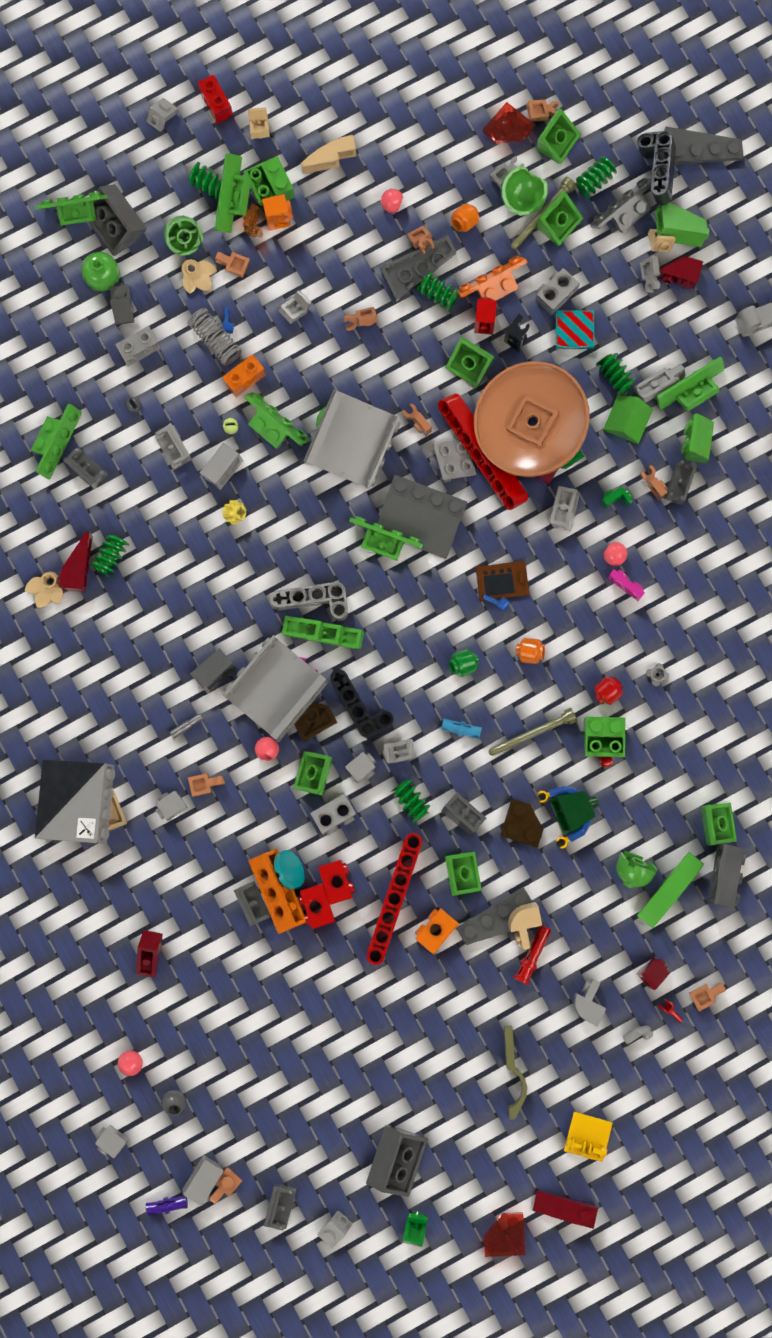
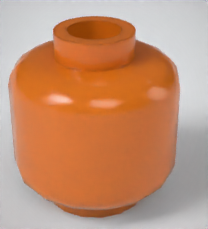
M467 203L462 204L452 213V226L459 232L471 230L479 222L477 208Z
M523 638L520 644L516 645V655L519 656L522 663L538 664L540 660L544 659L545 645L542 644L540 639Z

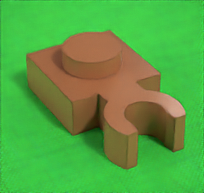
M546 100L528 101L526 106L529 121H547L549 115L553 117L557 112L553 108H557L559 102L553 101L547 105Z
M424 226L407 234L412 245L415 248L419 247L422 253H425V248L428 246L432 249L434 248L431 234Z

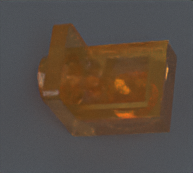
M254 204L251 205L250 209H247L246 216L243 217V227L249 236L262 237V228L256 226L260 216L259 206Z

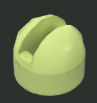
M228 418L223 422V429L226 433L234 434L238 431L239 426L235 419ZM235 423V425L226 426V424Z

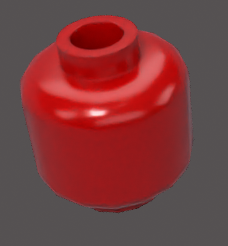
M605 676L594 687L596 692L594 697L602 705L604 703L612 705L623 695L622 688L624 686L614 676Z

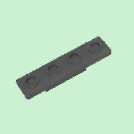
M643 178L639 180L635 188L626 191L619 201H615L608 206L607 211L598 214L590 226L600 229L612 219L619 232H625L651 210L642 193L651 187L652 179Z

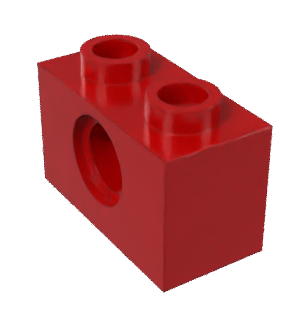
M214 74L197 82L199 92L216 123L233 116L232 107Z
M489 297L478 299L474 333L493 335L497 301Z
M338 860L318 867L329 905L353 898L352 894L355 893L353 883H348L346 875L349 874L346 863L342 864V861ZM335 876H340L343 879V884L339 888L332 885V879Z
M323 884L300 891L301 895L298 896L301 908L305 907L307 914L304 916L307 926H311L314 929L335 922ZM314 901H318L321 904V910L318 913H314L310 908L311 903Z

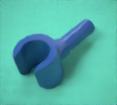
M224 307L223 329H225V332L233 334L234 323L229 322V308Z
M484 594L482 598L494 603L502 610L507 609L511 603L505 597L498 601Z

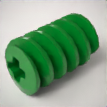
M600 157L598 161L593 163V166L588 167L587 171H584L581 176L576 178L577 188L587 199L591 198L589 191L595 194V187L598 189L602 188L600 182L607 184L606 177L610 180L613 179L611 172L617 174L613 163L606 157Z
M197 162L189 174L190 185H196L197 189H202L203 193H208L210 197L215 196V199L219 201L220 174L216 173L213 177L212 169L206 173L207 166L204 165L200 169V162Z
M432 272L428 273L420 282L416 292L421 290V295L423 296L428 293L427 298L429 300L434 297V303L440 302V307L447 305L446 310L450 311L458 300V288L451 291V284L444 287L445 280L438 283L439 276L431 279Z
M618 353L603 357L596 363V366L602 365L600 371H606L604 374L605 378L611 377L608 382L609 384L615 383L613 389L619 390L617 393L619 396L633 386L636 378H628L632 372H624L627 365L620 366L623 360H616L615 358Z
M115 535L106 536L109 542H103L102 545L105 549L99 548L98 551L101 555H95L94 557L98 562L90 563L96 571L109 578L111 577L107 572L115 571L111 565L118 566L115 558L122 559L119 552H126L123 545H130Z
M408 779L392 791H396L393 795L394 798L401 797L398 801L399 805L405 803L403 811L410 810L407 816L408 818L414 816L412 820L414 824L429 813L430 805L423 806L426 799H418L421 792L414 793L416 785L409 787L412 780Z

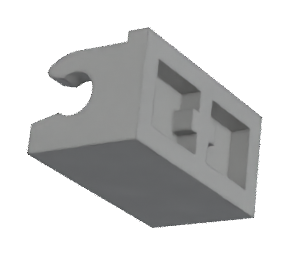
M172 423L155 433V438L173 470L192 460Z
M222 443L200 474L208 482L221 490L244 460L239 453Z
M558 486L549 522L554 528L562 527L565 531L571 532L580 496L577 489Z
M203 1155L183 1187V1195L203 1206L224 1171L220 1167L221 1165Z

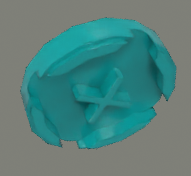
M284 850L277 854L274 860V869L280 875L279 881L290 890L301 887L304 883L305 875L299 858L289 850Z

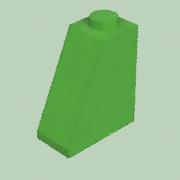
M670 202L663 206L658 205L655 212L657 236H675L674 243L702 247L704 240H707L709 236L706 219Z

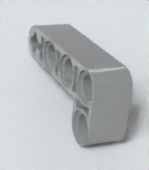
M772 302L759 308L750 306L738 313L735 321L742 337L772 327Z
M339 582L277 590L270 596V602L276 610L330 604L331 615L335 620L343 621L348 616L345 587ZM334 588L342 590V594L338 597L333 596L331 593ZM315 591L323 593L320 599H314L312 595ZM297 593H301L304 596L300 602L293 600L294 595ZM287 595H289L291 603L288 604V600H282L281 604H277L278 596H281L282 599H288ZM337 607H343L345 612L343 615L338 616L334 613V610Z

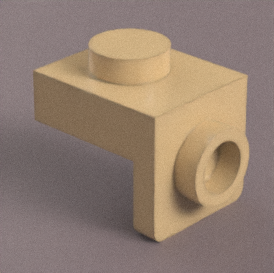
M266 107L248 109L251 139L270 137Z
M657 229L649 230L648 237L652 251L670 252L675 242V236H657Z

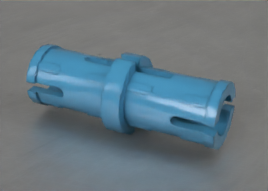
M444 718L441 728L442 731L452 732L461 737L464 735L479 739L482 727L466 724L465 721L457 722Z

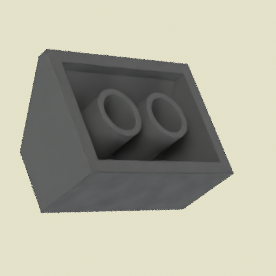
M116 184L101 186L97 189L96 192H100L101 195H108V198L93 201L96 220L89 221V223L111 254L116 256L137 242L147 228Z
M728 844L717 845L708 897L709 904L735 908V904H738L740 893H737V889L743 879V873H740L741 865H744L746 860L743 848Z
M385 1125L366 1184L383 1193L409 1197L428 1138L401 1128Z

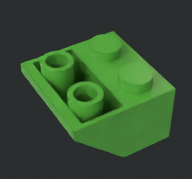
M278 156L243 171L245 176L251 177V189L259 206H263L262 199L285 194L286 201L295 197L294 188Z
M694 413L691 419H688V423L685 424L684 435L687 437L681 447V454H684L683 460L707 463L710 456L714 429L713 421Z
M585 717L583 728L585 756L625 757V718Z

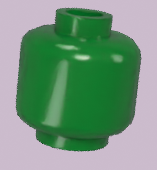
M469 649L452 654L451 660H449L451 672L458 677L475 673L477 664H479L478 656Z

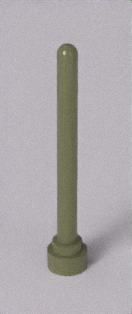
M566 176L561 181L558 192L511 243V249L516 250L537 227L540 216L562 191L568 194L575 190L577 185L571 178Z
M572 708L566 709L561 714V717L489 749V755L494 756L564 723L566 725L576 723L577 718Z

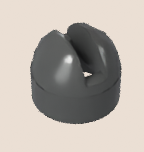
M130 397L126 400L125 406L130 413H137L141 409V402L136 397ZM133 400L137 407L133 408L130 401Z

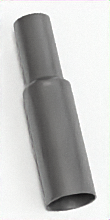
M198 714L169 732L173 739H175L203 718Z

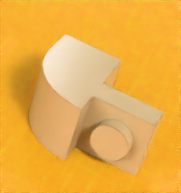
M536 902L517 907L511 913L508 920L510 931H517L514 933L516 944H520L523 950L531 948L527 929L542 926L539 907Z

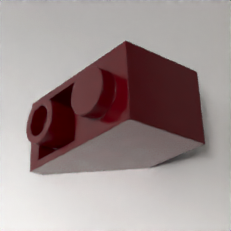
M684 256L663 267L658 279H662L663 282L668 284H679L685 289H694L699 279L703 261Z

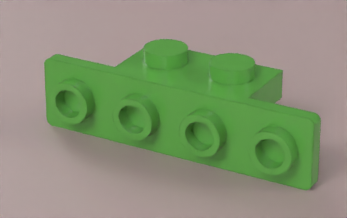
M225 154L215 222L216 231L231 233L234 214L246 216L251 177L240 175L242 156Z
M93 192L89 193V197L86 198L84 194L74 195L73 200H68V197L57 198L56 203H53L52 199L41 201L42 205L35 206V209L57 207L61 226L94 221L96 216L93 201L107 199L108 195Z
M718 357L710 361L706 366L694 371L669 389L662 391L657 395L658 407L662 410L677 400L688 412L719 393V387L712 381V378L724 371L723 359Z
M254 392L246 394L244 398L258 409L248 425L276 449L280 448L287 436L300 446L309 443L310 440L306 437L307 435L302 430L295 428L288 418L282 417L274 406L268 405L260 394Z
M72 404L67 405L60 420L47 416L31 449L34 453L43 456L36 472L49 480L82 415V411Z
M358 516L355 519L350 518L349 520L351 524L367 529L361 545L363 549L398 561L404 543L421 550L423 549V544L420 543L421 540L415 537L404 538L401 532L396 530L388 532L384 530V526L374 523L373 526L366 523V519Z

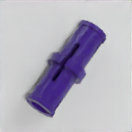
M186 1196L170 1199L165 1197L160 1201L146 1203L148 1216L164 1212L165 1214H170L171 1211L188 1208Z

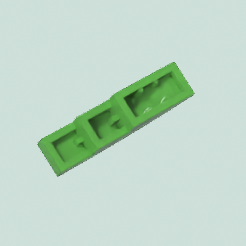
M285 616L281 635L361 650L365 631L323 623L317 620Z
M688 852L666 877L662 885L651 896L637 916L651 928H654L698 874L704 863Z

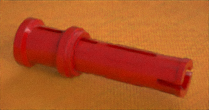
M543 925L539 927L525 959L523 958L520 961L521 966L517 974L513 976L514 979L529 986V979L533 971L537 969L536 963L552 932L551 929Z

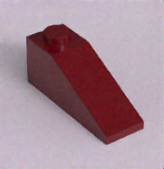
M85 532L63 565L61 573H58L57 584L62 590L86 592L93 539L90 532Z
M537 1190L532 1210L572 1224L594 1229L598 1207L596 1204Z

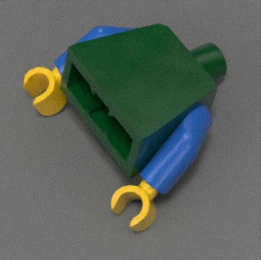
M567 786L551 789L547 793L545 791L537 793V795H546V799L539 801L540 803H546L549 798H552L549 800L563 835L567 834L566 837L559 836L556 839V842L559 839H564L566 842L560 848H565L569 841L573 842L586 834L591 826V819L595 817L593 809L599 807V801L596 796L588 798L585 791L578 792L576 788Z

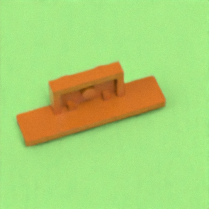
M515 256L506 265L496 266L492 269L493 272L476 277V281L471 284L465 283L461 285L457 295L463 298L477 290L481 299L489 297L496 301L518 289L511 271L526 264L527 260L523 257Z

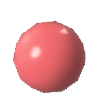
M392 188L386 190L381 196L383 209L389 213L398 212L403 199L402 192Z
M620 542L611 543L603 553L604 560L611 566L623 564L628 555L626 547Z
M263 737L255 745V754L261 760L271 761L279 753V745L273 738Z
M133 1050L126 1051L119 1056L118 1068L122 1074L134 1076L141 1071L143 1060L137 1052Z

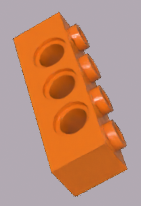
M274 849L248 861L278 934L304 924L306 921L294 889L286 888L278 879L280 875L278 872H275L274 860L275 856L279 853L277 849Z

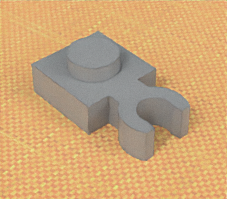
M516 156L511 159L509 166L503 163L490 174V178L499 188H501L503 178L508 172L517 167L514 165L517 162Z
M650 256L640 262L642 281H646V292L653 293V289H660V282L657 280V276L660 275L658 256Z

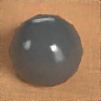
M178 1090L168 1091L164 1094L161 1101L163 1111L171 1116L182 1113L187 1103L185 1095Z

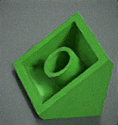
M562 109L557 110L538 138L536 148L537 151L558 164L562 163L581 135Z
M562 191L538 219L537 229L556 245L560 246L582 221L583 217L567 193Z
M461 337L445 368L478 388L493 365L494 356Z
M617 395L603 430L639 444L653 409L639 397Z
M303 751L293 789L323 797L333 758L327 755Z
M731 803L700 807L706 846L737 842Z
M475 852L445 856L452 896L482 891Z

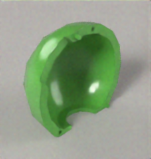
M518 166L509 171L503 178L500 188L501 199L506 208L520 216L530 215L537 210L539 211L544 205L548 194L547 182L531 174L523 166Z

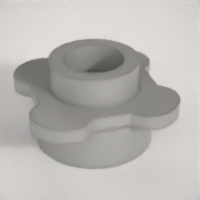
M661 663L656 664L653 669L646 671V676L650 677L653 686H659L660 682L669 679V674L666 673Z

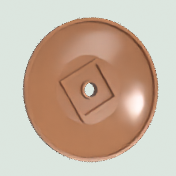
M538 361L516 364L496 375L481 393L474 414L476 439L484 455L499 469L522 477L546 475L567 464L583 445L590 422L589 405L580 384L564 369L550 363ZM531 417L538 418V423L535 426L528 424Z

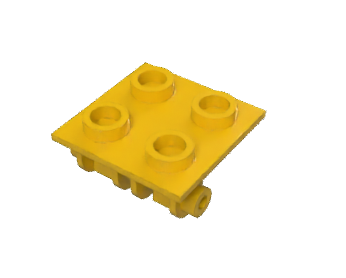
M574 1112L564 1151L603 1162L604 1157L607 1155L606 1148L613 1122Z

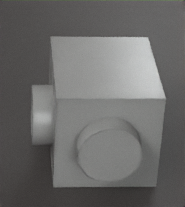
M362 752L345 768L359 783L364 778L367 781L375 774L373 770L376 769L374 765L376 761L370 753L366 755Z
M173 791L170 794L168 792L164 793L158 798L159 802L156 803L158 807L156 809L157 814L161 819L165 818L168 821L188 808L177 791Z
M109 1125L107 1128L102 1127L96 1135L98 1140L95 1144L102 1154L106 1156L109 1154L115 1158L129 1139L112 1125Z

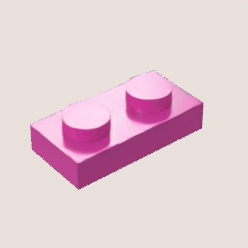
M614 569L607 579L639 601L645 594L643 587L637 582L632 583L627 579L628 576L621 570L616 571Z

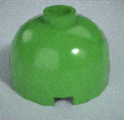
M184 215L170 219L164 229V240L168 248L182 256L195 252L203 239L199 224L192 218Z
M92 253L82 263V278L94 291L110 290V287L119 281V266L115 259L107 253Z
M624 851L618 858L616 872L623 881L622 884L626 887H643L649 884L657 872L656 866L650 861L646 864L642 861L643 857Z

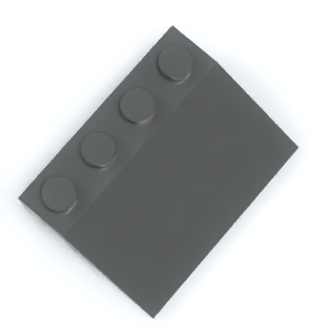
M395 475L377 524L384 526V530L388 532L396 530L403 533L402 537L409 539L412 536L420 539V543L423 544V551L447 559L466 510L467 501Z

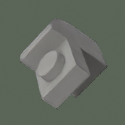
M591 978L590 982L586 981L583 986V996L575 993L574 1008L581 1018L598 1027L606 1008L592 1001L600 982Z

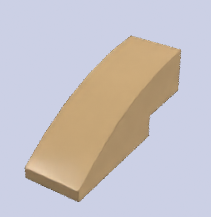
M353 135L331 141L309 155L301 163L303 174L340 167V159L355 157L356 146Z

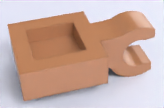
M217 252L215 257L216 263L226 265V272L241 278L244 277L250 263L249 258L232 252L230 257Z
M374 307L358 310L356 314L343 316L345 322L352 321L350 324L345 325L347 331L355 329L357 324L359 326H370L378 322Z
M411 403L410 408L413 412L408 414L403 410L402 415L406 419L414 420L415 424L413 426L420 434L423 432L427 436L432 432V426L417 411L416 406Z
M650 465L648 469L651 475H646L642 471L640 476L647 482V486L659 501L668 493L666 491L667 487L662 480L659 481L655 477V468Z
M208 773L188 777L192 797L212 793L211 787L225 784L223 776L209 778Z
M719 983L710 989L705 984L689 992V995L697 1010L701 1011L716 1003L714 997L725 992L726 989L723 983Z
M227 1167L215 1184L218 1188L209 1200L216 1204L224 1193L230 1196L243 1180Z

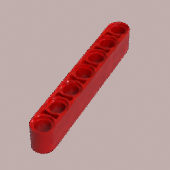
M454 393L438 402L440 413L508 510H513L527 502V492L517 477L499 469L482 452L474 431V415L462 397Z
M416 833L407 835L404 840L367 952V960L372 965H379L384 960L422 846V839ZM410 837H416L419 840V845L416 848L409 847L407 841ZM406 855L410 856L413 860L412 865L409 867H405L401 863L402 857ZM399 874L405 875L407 879L403 886L395 883V878ZM392 893H397L400 896V902L396 905L389 902V896ZM391 912L394 915L392 923L387 924L383 921L384 913ZM380 931L386 932L388 936L387 941L383 943L376 939V935ZM378 950L381 953L379 961L371 960L370 953L372 951Z

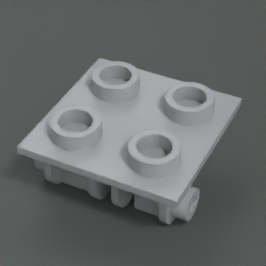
M460 440L433 443V453L436 455V463L439 465L438 469H440L442 476L441 480L444 483L450 482L451 479L476 475L472 458Z

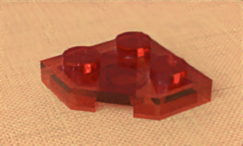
M506 102L483 128V133L496 144L523 142L535 129L536 125Z
M523 1212L502 1213L485 1232V1257L525 1255Z

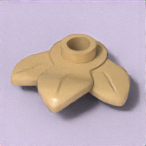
M186 260L181 267L182 274L184 275L182 281L184 289L189 294L195 288L211 291L212 281L210 276L217 272L215 266L208 261ZM188 266H193L194 272H190Z
M46 572L42 577H34L27 583L25 592L35 594L37 608H43L51 601L60 604L63 598V591L57 584L58 575L56 573ZM49 579L54 580L52 585L47 584Z

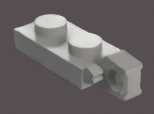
M681 364L672 369L663 368L634 386V392L642 401L647 403L662 391L669 389L686 375L685 368Z

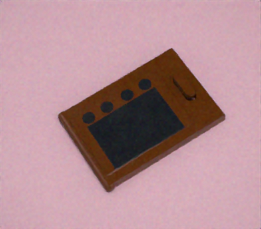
M525 561L475 567L480 602L486 601L482 599L484 594L494 599L530 595Z

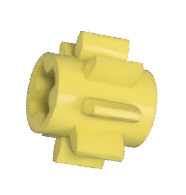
M230 500V504L224 505L222 514L226 522L239 524V521H244L246 509L243 503H238L237 500Z

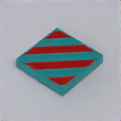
M556 310V349H594V310Z

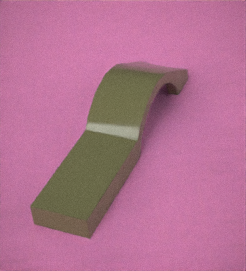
M509 1025L504 1026L506 1068L514 1071L522 1083L520 1097L514 1104L508 1106L509 1118L513 1120L516 1119L526 1099L527 1084L522 1073L515 1067L513 1027Z

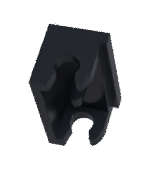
M520 314L517 315L506 329L504 342L518 353L527 340L526 333L530 327L528 323L524 329H521L519 324L523 316Z

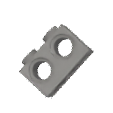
M564 268L560 272L555 271L549 278L550 281L546 285L542 284L536 291V301L551 316L579 288L580 283ZM564 281L567 283V286L561 287L558 282ZM551 294L554 296V299L548 300L545 298V295Z
M149 326L115 344L128 367L161 349Z
M345 794L310 813L321 833H327V835L337 831L338 825L342 823L347 825L355 820L354 816L357 815ZM342 805L347 806L349 809L346 816H340L337 812L338 808ZM324 815H328L332 819L329 826L321 824V818Z

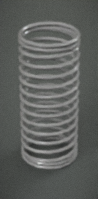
M201 308L190 317L188 325L199 335V338H202V341L207 344V347L213 351V354L221 360L224 366L233 363L242 353L241 347L235 345L236 342H233V338H230L225 329H222V326L216 323L217 320L214 319V316H211V313H208L207 308ZM207 315H209L207 319H205L199 326H197V324H199ZM210 318H212L210 322H208L202 329L199 330V328L203 324H205ZM213 321H215L213 325H211L205 332L202 333V331L206 327H208ZM218 324L216 328H214L209 334L205 336V334L210 329H212L214 325ZM220 327L219 331H217L212 337L207 339L217 328ZM223 330V332L217 338H215V340L210 342L212 338H214L220 331ZM223 334H226L218 343L213 345ZM228 337V339L224 343H222L218 348H216L219 343H221L225 338ZM231 340V342L228 345H226L221 351H219V349L222 346H224L228 341ZM234 343V345L231 348H229L225 353L222 354V352L225 349H227L231 344ZM238 351L234 357L226 361L233 353Z

